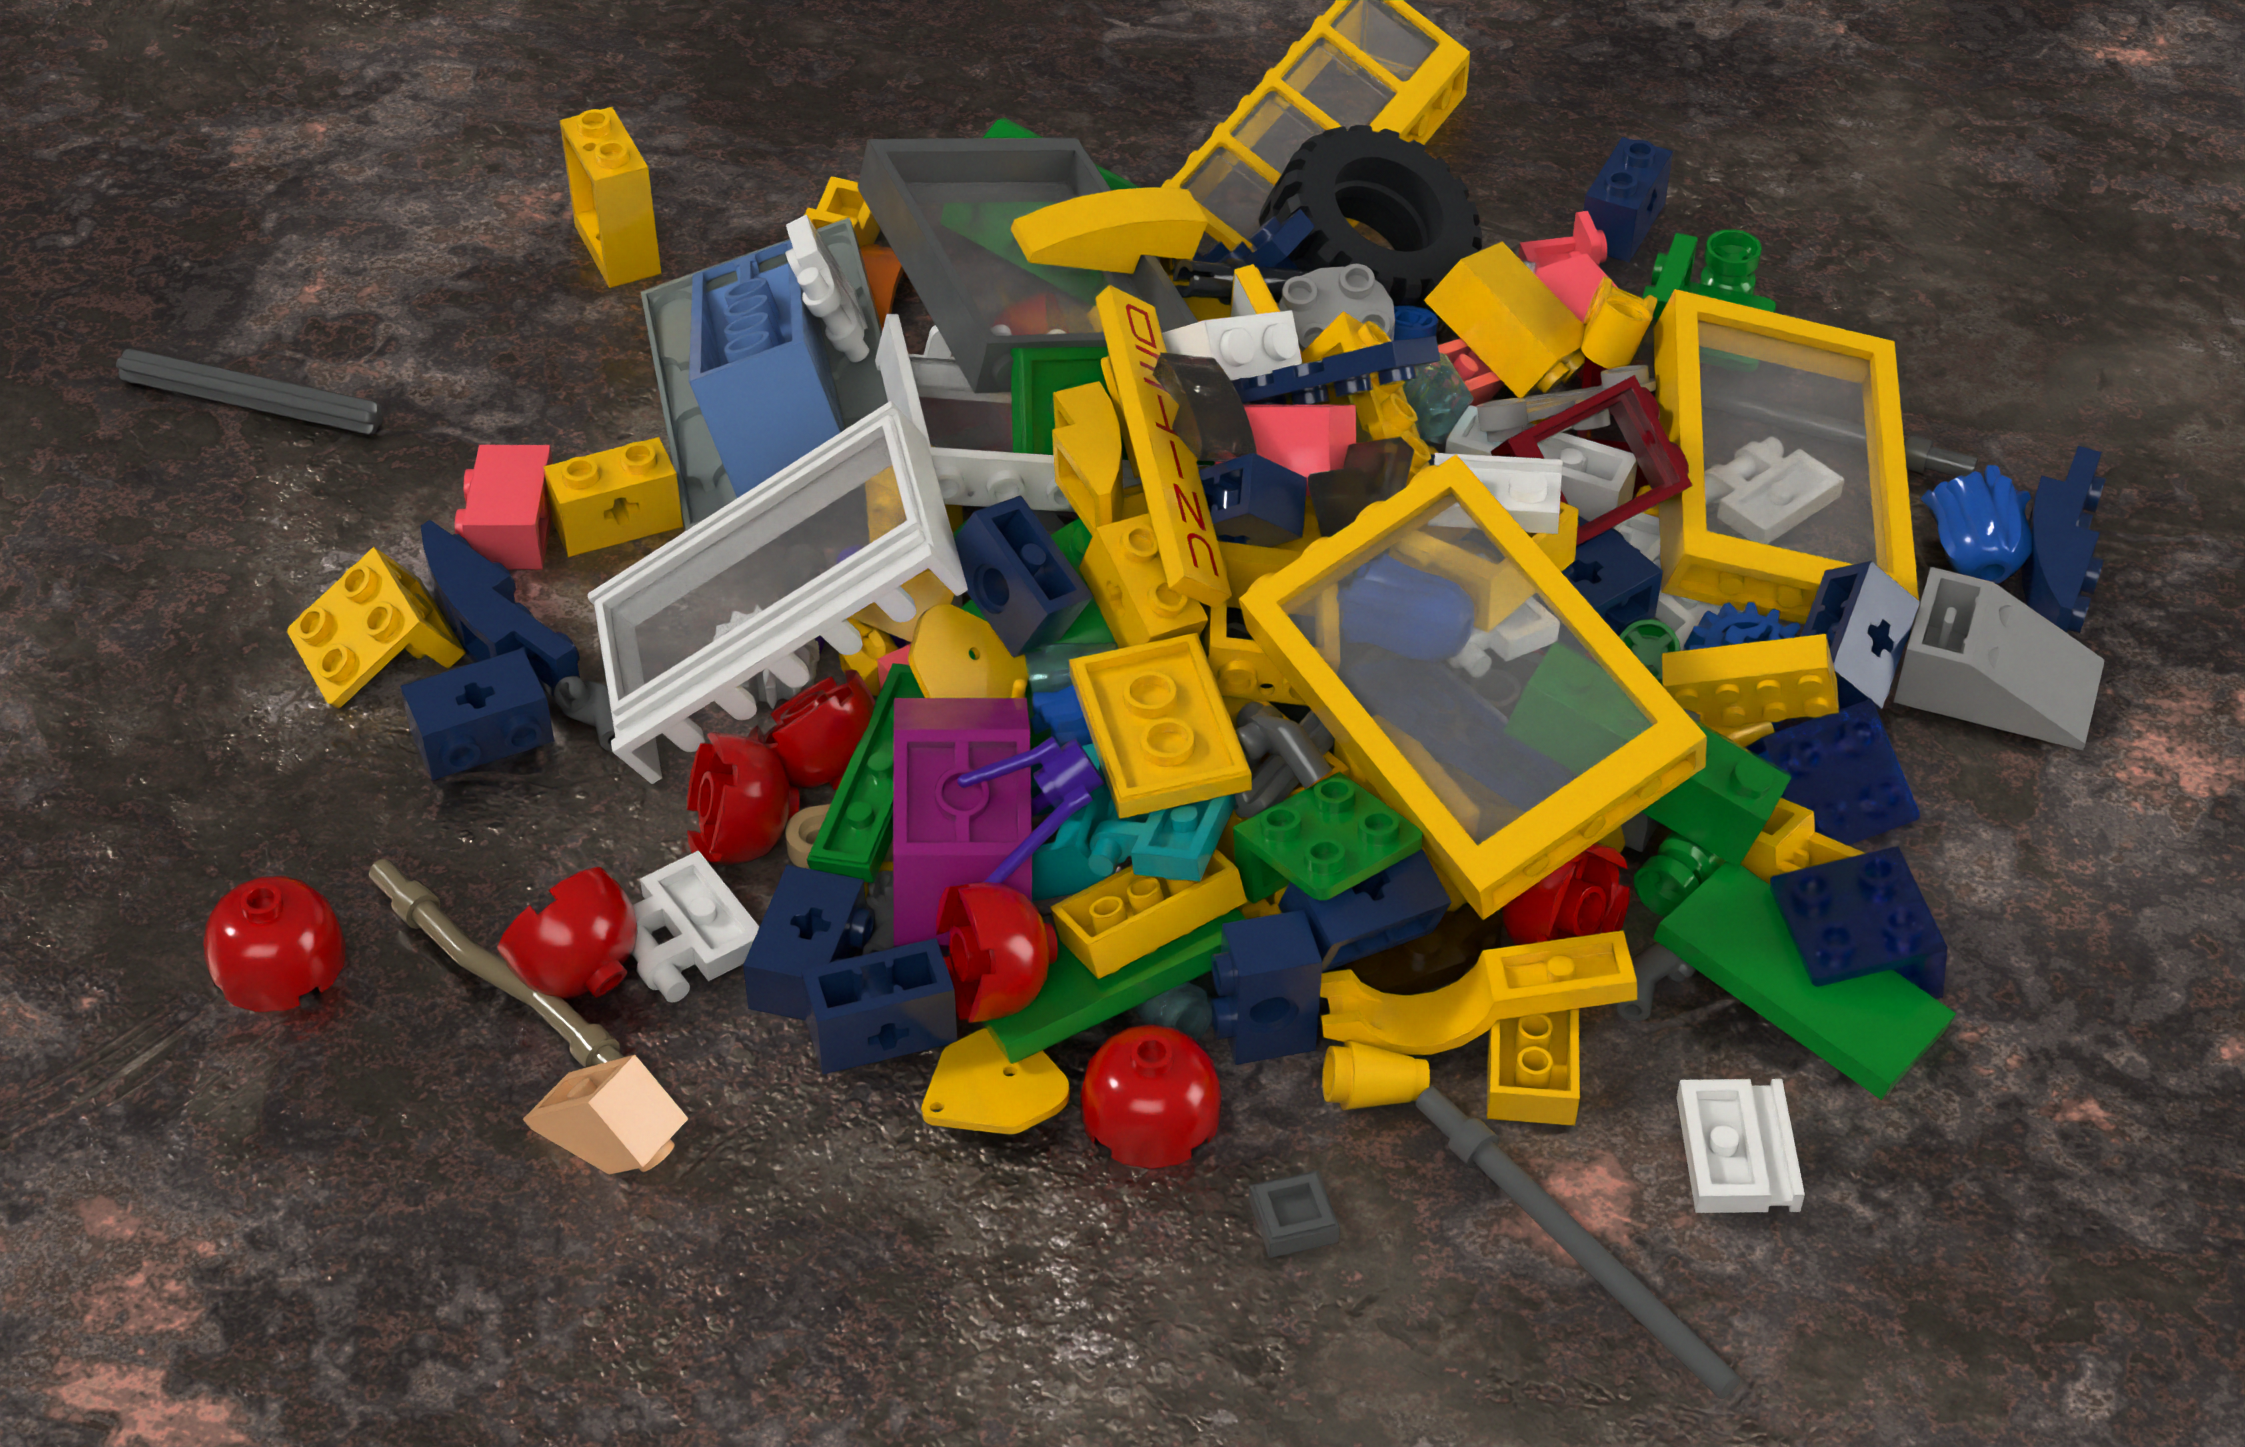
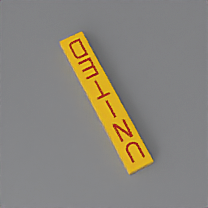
M1109 285L1095 297L1168 587L1170 590L1217 608L1229 599L1232 594L1155 307Z

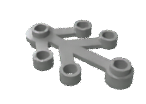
M1648 365L1623 366L1602 371L1601 386L1528 396L1525 399L1511 398L1477 405L1480 431L1487 432L1488 442H1503L1523 432V426L1529 424V422L1550 418L1633 375L1636 376L1640 386L1647 388L1650 392L1657 389L1656 379L1649 378ZM1609 409L1574 426V430L1595 429L1610 425Z

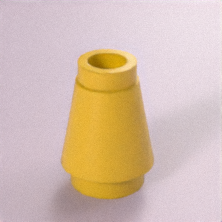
M1346 1040L1343 1047L1329 1046L1326 1051L1322 1073L1323 1096L1326 1102L1340 1103L1342 1110L1416 1101L1420 1094L1429 1088L1430 1069L1426 1059H1414L1412 1056Z

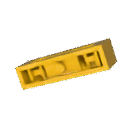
M1343 311L1302 352V364L1322 361L1325 357L1391 342V340L1375 323L1366 321L1363 324ZM1379 378L1371 379L1372 391L1336 397L1335 389L1328 390L1330 401L1318 404L1356 405V481L1333 484L1340 508L1355 518L1368 505L1376 501H1386L1406 488L1418 472L1430 466L1428 462L1431 459L1430 452L1421 441L1415 424L1418 420L1417 414L1408 403L1402 387L1405 382L1380 386Z

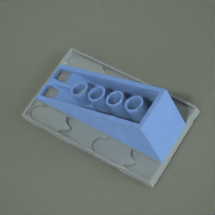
M850 217L816 230L855 289L868 328L864 329L863 340L869 348V353L859 362H851L844 352L835 350L825 334L826 324L821 317L812 315L802 300L804 291L797 282V277L785 254L786 251L793 248L790 239L640 291L673 466L677 473L680 503L686 531L888 403L881 370H877L875 363L882 328L862 252ZM867 484L864 485V486H862V487L859 488L858 490H861V489H863V488H866V487H867Z

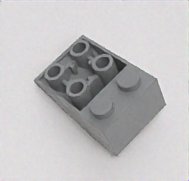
M1931 567L1906 650L1894 703L2084 750L2105 659L1994 582Z

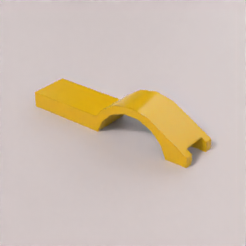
M1624 930L1483 950L1476 965L1457 982L1434 992L1407 996L1380 992L1362 983L1351 969L1327 972L1321 975L1320 997L1328 999L1330 1014L1321 1015L1324 1038L1341 1042L1350 1040L1403 1055H1432L1467 1044L1487 1032L1500 1019L1637 1000V979Z

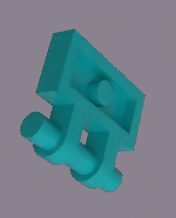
M1235 794L1119 819L1113 799L1111 798L1108 807L1109 819L1099 823L1090 839L1089 847L1092 852L1087 861L1088 868L1098 876H1108L1113 872L1117 864L1124 862L1128 856H1131L1135 875L1164 877L1169 880L1200 881L1236 805Z

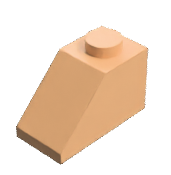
M636 1055L568 1072L523 1118L533 1131L609 1175L634 1169L646 1172L658 1165L670 1154L675 1146L670 1138L689 1119Z

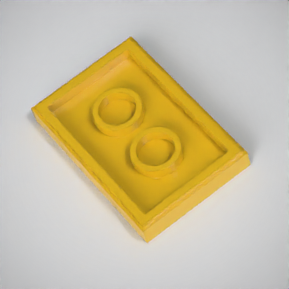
M1197 632L1069 659L1070 677L1119 819L1252 790V773Z

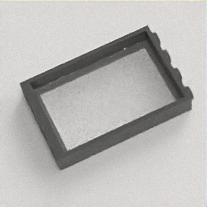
M1077 138L867 140L857 188L974 394L1011 392V369L1014 361L1010 355L1011 348L1107 347L1095 297L1109 285L1154 306L1162 333L1198 322L1155 256L1141 255L1134 274L1029 263L1010 230L1014 219L1046 206L1073 198L1112 191Z

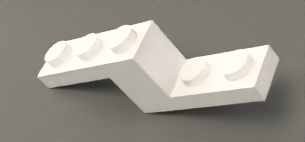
M1467 405L1446 440L1445 453L1492 456L1490 451L1503 442H1488L1487 432L1480 431L1477 407ZM1529 423L1523 426V431L1535 426L1536 424ZM1563 432L1538 444L1545 459L1563 460L1561 491L1568 504L1579 509L1578 515L1590 522L1632 500L1638 464L1633 453ZM1640 513L1613 527L1623 535L1628 543L1639 549L1641 553L1660 538L1659 518Z

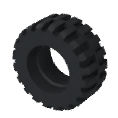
M1369 125L1351 126L1348 131L1345 126L1325 130L1322 134L1312 136L1302 143L1299 150L1293 154L1269 194L1258 219L1260 227L1274 216L1280 223H1283L1301 209L1315 227L1287 256L1297 269L1317 270L1319 268L1346 267L1350 264L1365 265L1373 271L1375 280L1384 286L1394 306L1421 307L1434 313L1438 320L1440 317L1424 299L1460 259L1482 249L1481 227L1478 226L1480 223L1479 214L1475 202H1468L1469 190L1461 178L1455 180L1449 173L1450 166L1440 156L1434 159L1426 153L1425 149L1427 147L1414 139L1410 143L1399 138L1398 132L1386 128L1380 130V132L1372 131V127ZM1345 218L1359 221L1381 234L1394 250L1381 247L1359 234Z

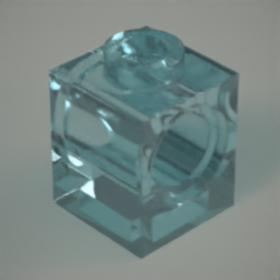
M1439 352L1441 361L1416 367L1417 379L1405 382L1402 387L1408 403L1417 414L1418 420L1415 424L1420 439L1442 444L1474 398L1447 354Z

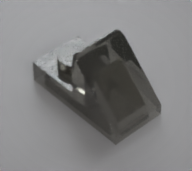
M1395 437L1348 445L1343 469L1308 475V487L1321 537H1332L1353 523L1359 513L1368 505L1376 501H1386L1406 487L1414 449L1403 438ZM1388 549L1381 555L1377 556L1367 564H1371L1373 561H1378L1384 555L1389 556L1390 549Z

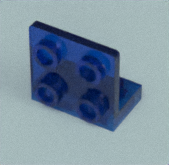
M1872 698L1840 709L1839 713L1827 714L1764 736L1745 747L1789 772L1792 778L1781 798L1814 811L1815 832L1845 845L1855 844L1920 818L1919 809Z
M1899 846L1771 877L1770 891L1809 979L1814 986L1820 987L1893 969L1933 998H1943L1948 947Z

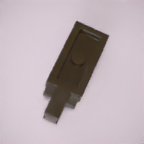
M1473 908L1462 910L1456 917L1452 911H1446L1433 933L1322 973L1351 969L1362 983L1380 992L1406 996L1419 994L1459 980L1465 975L1468 967L1477 963L1478 957L1483 950L1500 948L1503 921L1497 912L1482 920Z

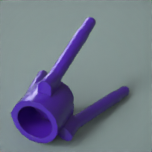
M1052 736L1032 750L985 765L958 777V785L962 788H967L1041 763L1043 767L1033 773V776L1043 792L1031 800V818L1050 804L1056 808L984 882L1002 883L1008 876H1011L1074 812L1093 801L1090 793L1105 784L1097 768L1076 738L1060 747Z

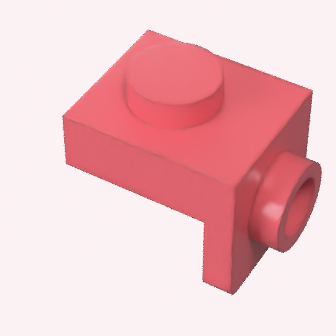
M1588 211L1576 212L1573 236L1520 242L1518 258L1532 270L1587 253L1599 266L1600 263H1604L1607 259V241L1603 230L1596 229Z

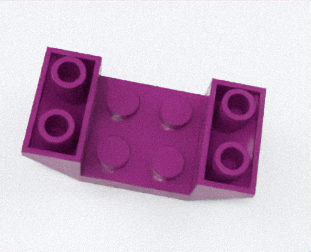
M894 698V948L937 938L940 949L949 950L950 931L942 935H936L938 905L945 888L984 882L1032 833L1031 766L967 788H962L957 783L958 777L962 774L1030 750L1027 698ZM1032 855L1011 876H1008L1002 882V884L1019 890L1031 902Z

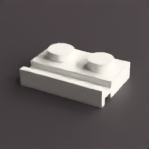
M1435 453L1434 465L1439 466L1455 454ZM1457 454L1525 532L1558 534L1563 460ZM1458 504L1428 523V527L1480 530Z
M1751 1079L1680 1080L1677 1103L1695 1212H1768L1769 1206H1788L1789 1212H1800L1805 1193L1783 1080L1772 1079L1771 1084L1766 1086H1752Z

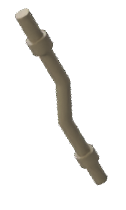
M380 859L371 866L369 878L392 899L391 906L393 911L411 928H421L461 967L531 1006L570 1044L571 1055L584 1068L624 1058L619 1053V1042L600 1024H589L561 997L545 995L529 989L512 973L504 959L476 944L440 909L439 898L421 881H410L388 859Z

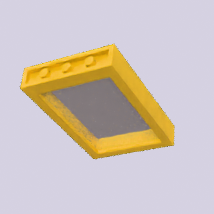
M1674 289L1653 329L1654 367L1657 387L1655 399L1660 409L1659 422L1669 441L1676 443L1683 451L1689 465L1688 477L1693 486L1659 503L1660 564L1663 570L1661 593L1719 606L1730 602L1735 609L1741 611L1744 610L1748 602H1754L1759 615L1767 616L1774 608L1779 610V619L1805 625L1826 570L1872 561L1919 601L1895 341Z
M1457 454L1439 466L1431 465L1424 468L1413 477L1406 488L1386 501H1376L1368 505L1359 513L1353 523L1332 537L1325 536L1315 540L1304 550L1300 558L1277 573L1271 572L1261 576L1249 587L1247 593L1239 598L1248 633L1389 806L1422 831L1423 847L1482 920L1492 915L1706 767L1707 736Z

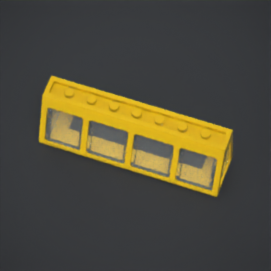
M1335 0V3L1324 15L1317 16L1311 29L1301 40L1293 42L1287 55L1277 66L1268 69L1262 82L1253 92L1241 99L1237 109L1224 123L1220 122L1215 127L1212 136L1198 151L1194 150L1189 155L1182 169L1172 179H1167L1161 188L1188 189L1205 215L1208 224L1197 248L1202 255L1219 242H1222L1229 251L1241 241L1250 248L1253 244L1249 238L1260 228L1258 219L1261 209L1293 154L1299 150L1302 143L1312 136L1322 134L1325 130L1345 126L1348 131L1351 126L1369 125L1372 127V131L1380 132V130L1386 128L1398 132L1399 138L1410 143L1414 139L1425 145L1466 96L1470 51L1404 0ZM1345 218L1353 228L1359 223V221ZM1160 257V264L1168 275H1174L1171 270L1182 259Z

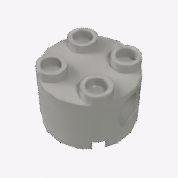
M1350 264L1346 267L1319 268L1302 276L1292 277L1284 284L1278 308L1280 312L1292 310L1301 352L1343 311L1363 324L1366 321L1375 323L1388 335L1391 341H1394L1395 314L1393 301L1384 286L1375 280L1373 271L1367 266Z

